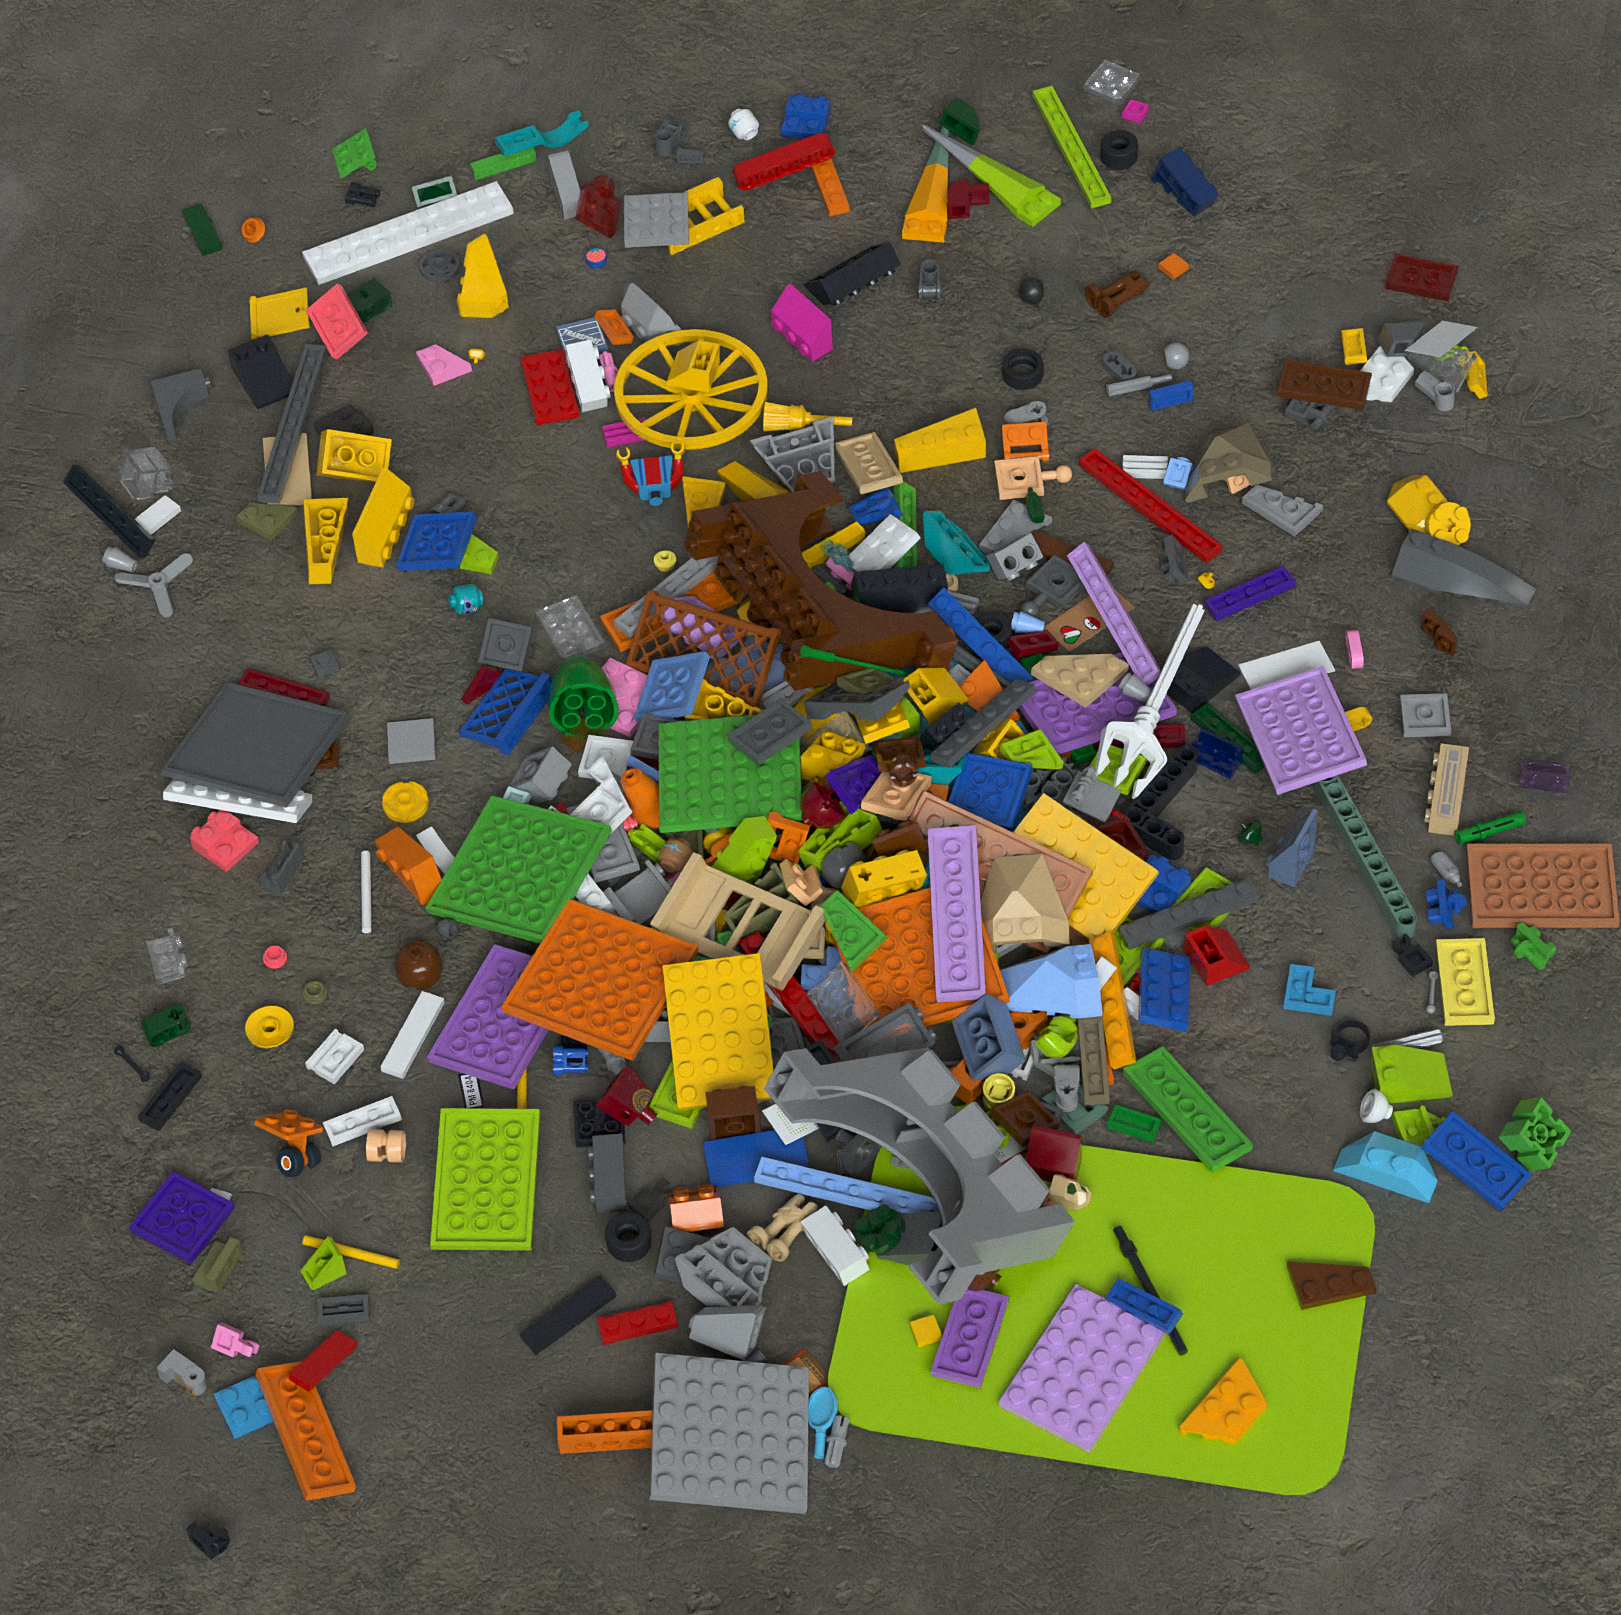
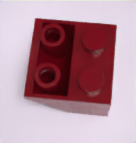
M1033 1125L1026 1162L1043 1181L1052 1182L1055 1174H1063L1068 1178L1077 1180L1081 1166L1082 1136L1071 1131L1063 1132L1047 1126Z

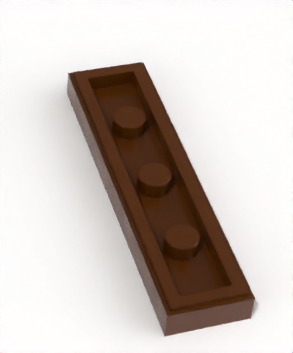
M1035 529L1031 534L1043 555L1042 558L1049 560L1052 556L1056 555L1071 564L1067 555L1076 549V546ZM1095 555L1106 576H1108L1114 568V562Z

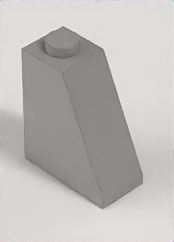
M569 151L548 155L551 185L564 220L585 215L583 198Z
M762 1305L705 1307L699 1313L692 1316L689 1323V1328H691L689 1338L741 1360H746L755 1351L766 1307Z

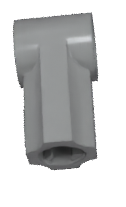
M1422 372L1415 381V386L1435 401L1436 409L1440 411L1451 410L1455 405V388L1453 384L1442 382L1431 372Z

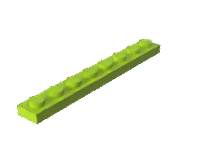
M1053 86L1033 90V98L1091 209L1110 204L1111 196Z

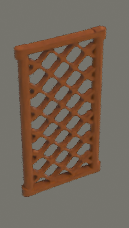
M649 589L625 665L648 674L652 664L651 656L659 651L662 658H666L664 648L668 645H674L676 655L673 657L684 655L691 649L694 653H698L696 650L697 646L706 642L709 648L707 654L712 655L716 666L708 672L705 671L703 679L712 685L709 676L711 673L719 670L722 681L717 686H712L719 687L734 698L738 697L744 700L746 704L759 708L782 630L775 627L767 628L662 596L657 591ZM654 602L656 603L657 612L649 617ZM670 607L675 609L676 619L667 623L664 612ZM690 613L695 615L696 624L687 629L683 619ZM660 615L663 626L654 631L651 620ZM708 619L715 621L716 630L706 635L703 628L704 623ZM679 621L683 632L674 637L670 627ZM646 625H648L650 634L643 638ZM728 625L735 627V637L726 641L723 630ZM699 627L703 637L701 640L693 643L690 632ZM666 629L670 640L660 645L657 635ZM749 631L754 633L756 641L746 648L743 636ZM719 634L722 645L713 650L710 638ZM686 635L689 647L680 651L677 640ZM653 637L657 647L655 650L647 653L644 643ZM767 638H771L766 653L763 648V642ZM739 640L742 651L733 656L729 646L734 641ZM641 646L644 655L639 661H636ZM759 646L762 657L753 662L749 651ZM726 648L729 658L720 664L716 653ZM745 654L749 664L740 670L736 659ZM764 660L759 676L756 665ZM732 662L736 671L733 675L726 678L723 666ZM752 668L755 679L746 684L743 672ZM739 676L742 687L737 692L731 691L730 680ZM757 683L754 696L751 697L749 687Z

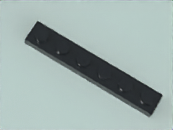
M73 464L63 483L138 557L146 558L156 540L80 465Z

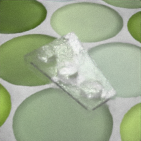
M1453 347L1442 357L1410 352L1408 359L1423 371L1431 372L1442 382L1453 384L1455 392L1458 393L1476 359V355L1474 352Z

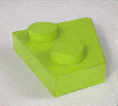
M471 534L460 569L492 575L499 558L498 552Z

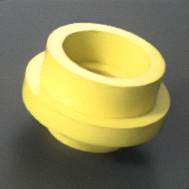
M668 550L660 551L654 556V564L660 571H670L676 564V556Z

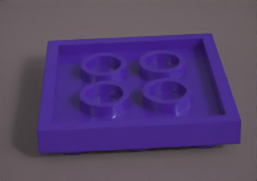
M172 1172L129 1226V1230L134 1235L192 1264L235 1207L233 1202Z

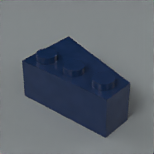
M1180 147L1160 158L1151 178L1152 182H1159L1165 187L1164 192L1174 194L1178 198L1177 202L1194 217L1214 205L1219 195L1215 186L1207 181L1203 172L1193 164L1189 155L1183 152Z

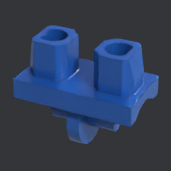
M1444 879L1437 880L1436 888L1426 890V898L1429 905L1439 904V907L1428 909V918L1431 924L1444 923L1446 929L1454 928L1452 909L1453 913H1460V909L1467 904L1466 897L1459 894L1458 890L1450 892L1449 889H1446Z

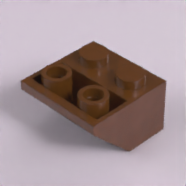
M911 820L899 824V830L894 832L886 829L876 833V839L872 840L879 857L895 856L898 852L904 850L909 852L917 850L918 854L929 851L919 824H913Z

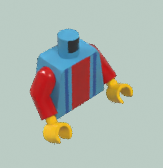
M674 442L671 444V450L675 455V459L672 458V455L630 460L631 464L628 463L630 450L626 447L627 456L621 457L618 449L616 457L622 462L620 468L624 484L634 493H638L641 500H649L652 506L661 505L663 502L662 498H669L672 495V489H675L682 480L683 459H681V455L685 452L683 443L681 442L682 448L678 452L674 451Z

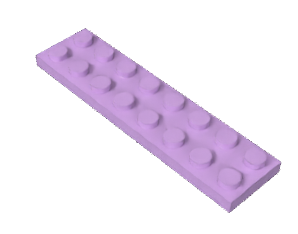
M976 825L928 829L937 1002L980 999L986 994Z

